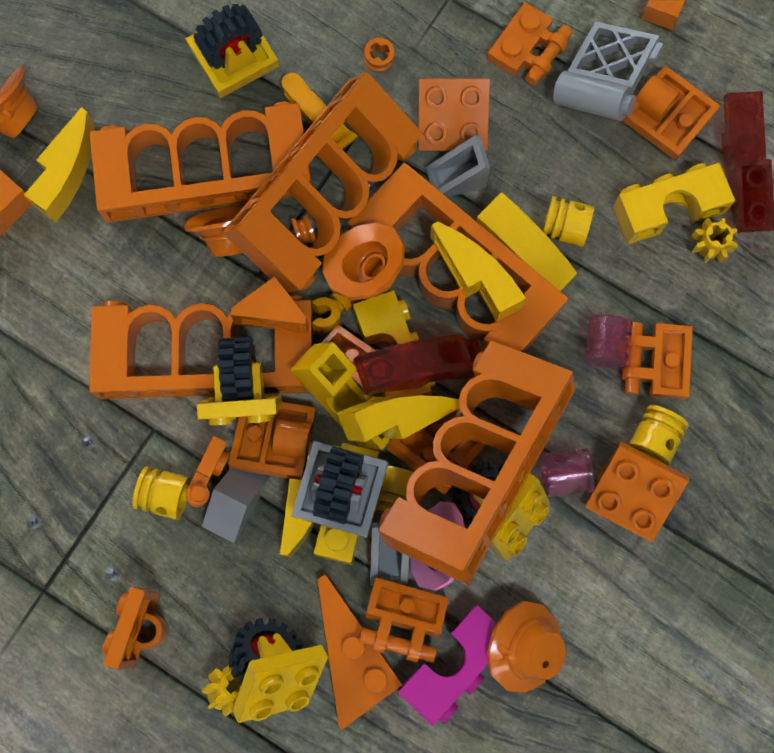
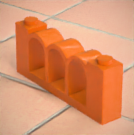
M367 71L358 74L345 83L222 233L270 279L275 276L287 293L304 291L315 281L316 275L314 273L322 264L316 256L327 254L335 247L340 237L341 225L339 220L355 217L364 210L369 199L368 184L385 180L390 176L397 160L405 161L417 149L415 143L423 133ZM344 120L368 144L372 151L374 162L370 174L360 169L331 138ZM316 155L344 185L346 200L341 210L333 207L301 174ZM286 191L311 214L316 222L318 229L317 239L311 248L301 243L270 212Z
M278 102L273 106L265 107V115L256 111L243 110L228 117L221 127L215 121L206 117H193L180 123L172 134L166 128L157 124H143L133 128L129 133L125 127L113 125L104 126L97 131H90L98 213L105 223L246 204L271 173L234 178L231 159V146L234 140L246 132H258L264 135L269 140L274 170L304 134L300 103ZM200 138L216 141L220 145L224 180L186 185L183 154L186 147L194 140ZM152 145H162L169 148L174 187L138 191L135 171L138 154L144 148ZM308 164L301 174L311 184ZM288 191L282 196V198L293 197Z
M404 162L368 200L364 210L347 222L348 231L358 225L379 222L395 228L398 232L420 208H423L437 221L457 230L477 243L497 260L526 297L521 310L498 322L491 324L478 323L466 312L464 304L469 297L465 298L460 288L453 291H442L430 283L427 278V272L441 257L435 244L420 257L413 259L404 258L403 267L398 275L408 277L418 275L420 293L427 302L441 308L456 306L455 316L459 327L470 337L483 340L481 348L484 350L492 340L524 353L562 311L569 298Z
M290 296L307 318L309 325L308 334L275 330V372L263 373L264 393H310L290 369L314 344V331L312 327L313 307L311 300H305L302 296ZM106 301L103 303V306H92L89 392L97 399L215 396L214 374L185 375V342L187 333L197 322L211 320L222 325L223 338L236 337L241 325H235L230 314L226 317L217 307L204 303L190 305L181 311L176 319L171 312L156 305L141 306L134 311L121 301ZM159 321L169 324L172 331L171 375L135 376L137 334L148 323Z
M492 340L485 351L479 352L476 356L472 368L475 377L470 379L461 390L459 406L462 416L445 422L436 432L433 440V452L436 461L422 465L410 476L406 486L407 501L398 497L392 508H387L382 514L378 530L386 546L467 585L470 584L575 392L573 371ZM497 397L516 403L534 412L521 435H518L477 418L473 415L474 409L480 402ZM474 440L509 454L495 481H492L447 460L451 449L462 441ZM448 484L484 499L469 528L466 529L421 507L423 496L428 490L437 485Z

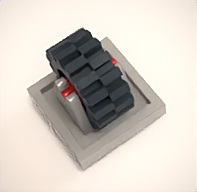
M313 441L291 516L367 538L387 471L388 461Z

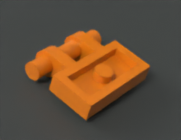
M524 2L488 52L487 60L514 77L524 67L529 70L525 80L535 86L541 77H546L552 69L551 63L557 54H562L567 48V40L572 35L573 30L568 25L563 24L557 32L552 33L548 31L552 26L553 18ZM538 44L544 46L545 50L540 56L532 54Z
M629 323L628 335L624 337L627 362L626 367L622 368V380L625 381L626 395H639L640 382H650L649 397L687 400L690 397L693 326L656 323L653 326L652 337L643 336V323ZM642 350L652 351L651 368L641 367Z
M215 436L212 437L186 492V500L192 507H201L208 501L210 494L207 484L212 474L217 477L220 476L230 456L229 453L224 451L227 442Z
M376 577L365 618L379 621L378 629L375 631L362 627L358 642L373 646L372 650L380 653L388 650L406 655V660L417 663L420 659L433 663L437 648L425 645L423 641L425 635L439 638L441 635L449 598ZM391 625L411 630V639L407 640L389 635Z

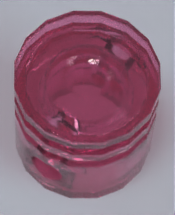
M613 315L590 317L586 340L588 346L585 348L587 355L584 357V362L588 365L605 369H622L627 367L630 355L628 350L631 346L633 328L632 321Z
M587 448L581 449L580 452L578 449L572 450L571 454L567 450L543 453L541 455L542 480L548 498L574 495L575 492L583 494L585 490L587 493L594 492V470L591 455Z

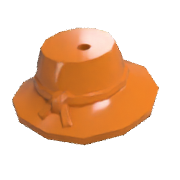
M23 66L18 67L0 89V133L12 139L31 121L38 108L36 101L28 92L27 86H24L25 67Z
M245 205L220 208L196 214L186 221L185 231L199 235V238L205 241L208 250L214 257L241 254L243 252L222 232Z
M379 222L358 225L340 235L335 247L327 254H324L322 273L331 291L348 300L373 298L388 291L395 283L396 277L404 264L405 245L393 227Z
M521 601L504 612L492 631L487 650L490 675L506 691L520 693L531 691L543 685L546 680L556 676L564 665L566 648L561 637L557 619L543 604Z

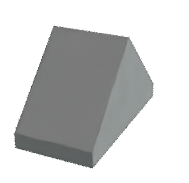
M479 135L473 136L425 167L430 184L446 197L486 188L490 172L488 159L481 136Z
M229 469L213 489L202 527L235 544L270 477Z
M372 523L370 585L373 586L374 580L377 577L408 586L409 556L386 546L378 531L379 523Z

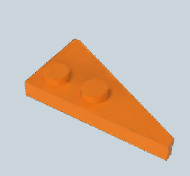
M324 574L317 581L338 725L343 730L402 686V683L380 652L373 651V646L358 642L362 626L327 575Z

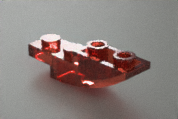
M763 91L727 93L723 96L725 132L721 134L725 177L735 198V202L731 206V212L737 233L774 231L771 159H766Z
M453 334L390 346L359 355L353 360L364 392L367 395L417 389L429 382L475 377L472 370L473 363L481 349L477 338L464 339L462 334Z

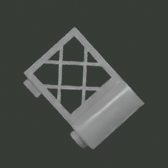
M595 21L568 71L561 72L556 81L553 93L554 104L621 122L625 116H630L634 110L636 96L633 95V92L649 62L656 63L664 48L663 43H660V36ZM599 35L611 37L615 41L599 48L595 43ZM636 43L646 45L645 50L630 55L626 48ZM620 50L624 58L607 64L603 56ZM595 59L598 60L601 66L592 71L581 69L583 64ZM626 67H629L632 71L629 80L616 78L612 74Z

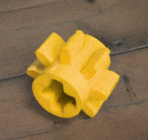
M709 218L705 219L702 223V229H696L691 236L693 239L698 240L692 252H699L704 257V263L714 258L723 263L728 258L727 252H734L738 247V244L732 241L737 229H731L725 223V218L715 223H712Z
M229 665L222 672L217 668L208 675L212 683L202 689V693L207 694L209 710L212 708L222 710L223 717H227L233 712L232 710L241 687L238 683L241 676L233 678L231 674L233 667H229Z

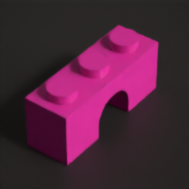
M475 605L449 633L463 649L464 659L461 667L451 675H440L432 671L423 662L398 690V693L432 726L438 720L445 724L459 708L454 703L464 691L469 695L473 693L485 678L481 672L488 665L487 650L492 631L497 623L478 605Z

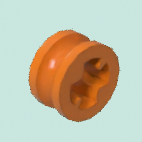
M374 38L366 44L364 48V63L369 70L384 72L392 66L395 55L392 43L384 38ZM375 50L379 53L385 51V60L382 61L379 57L373 59V52Z
M308 214L303 215L302 220L292 218L291 222L296 238L304 245L306 243L314 245L316 237Z

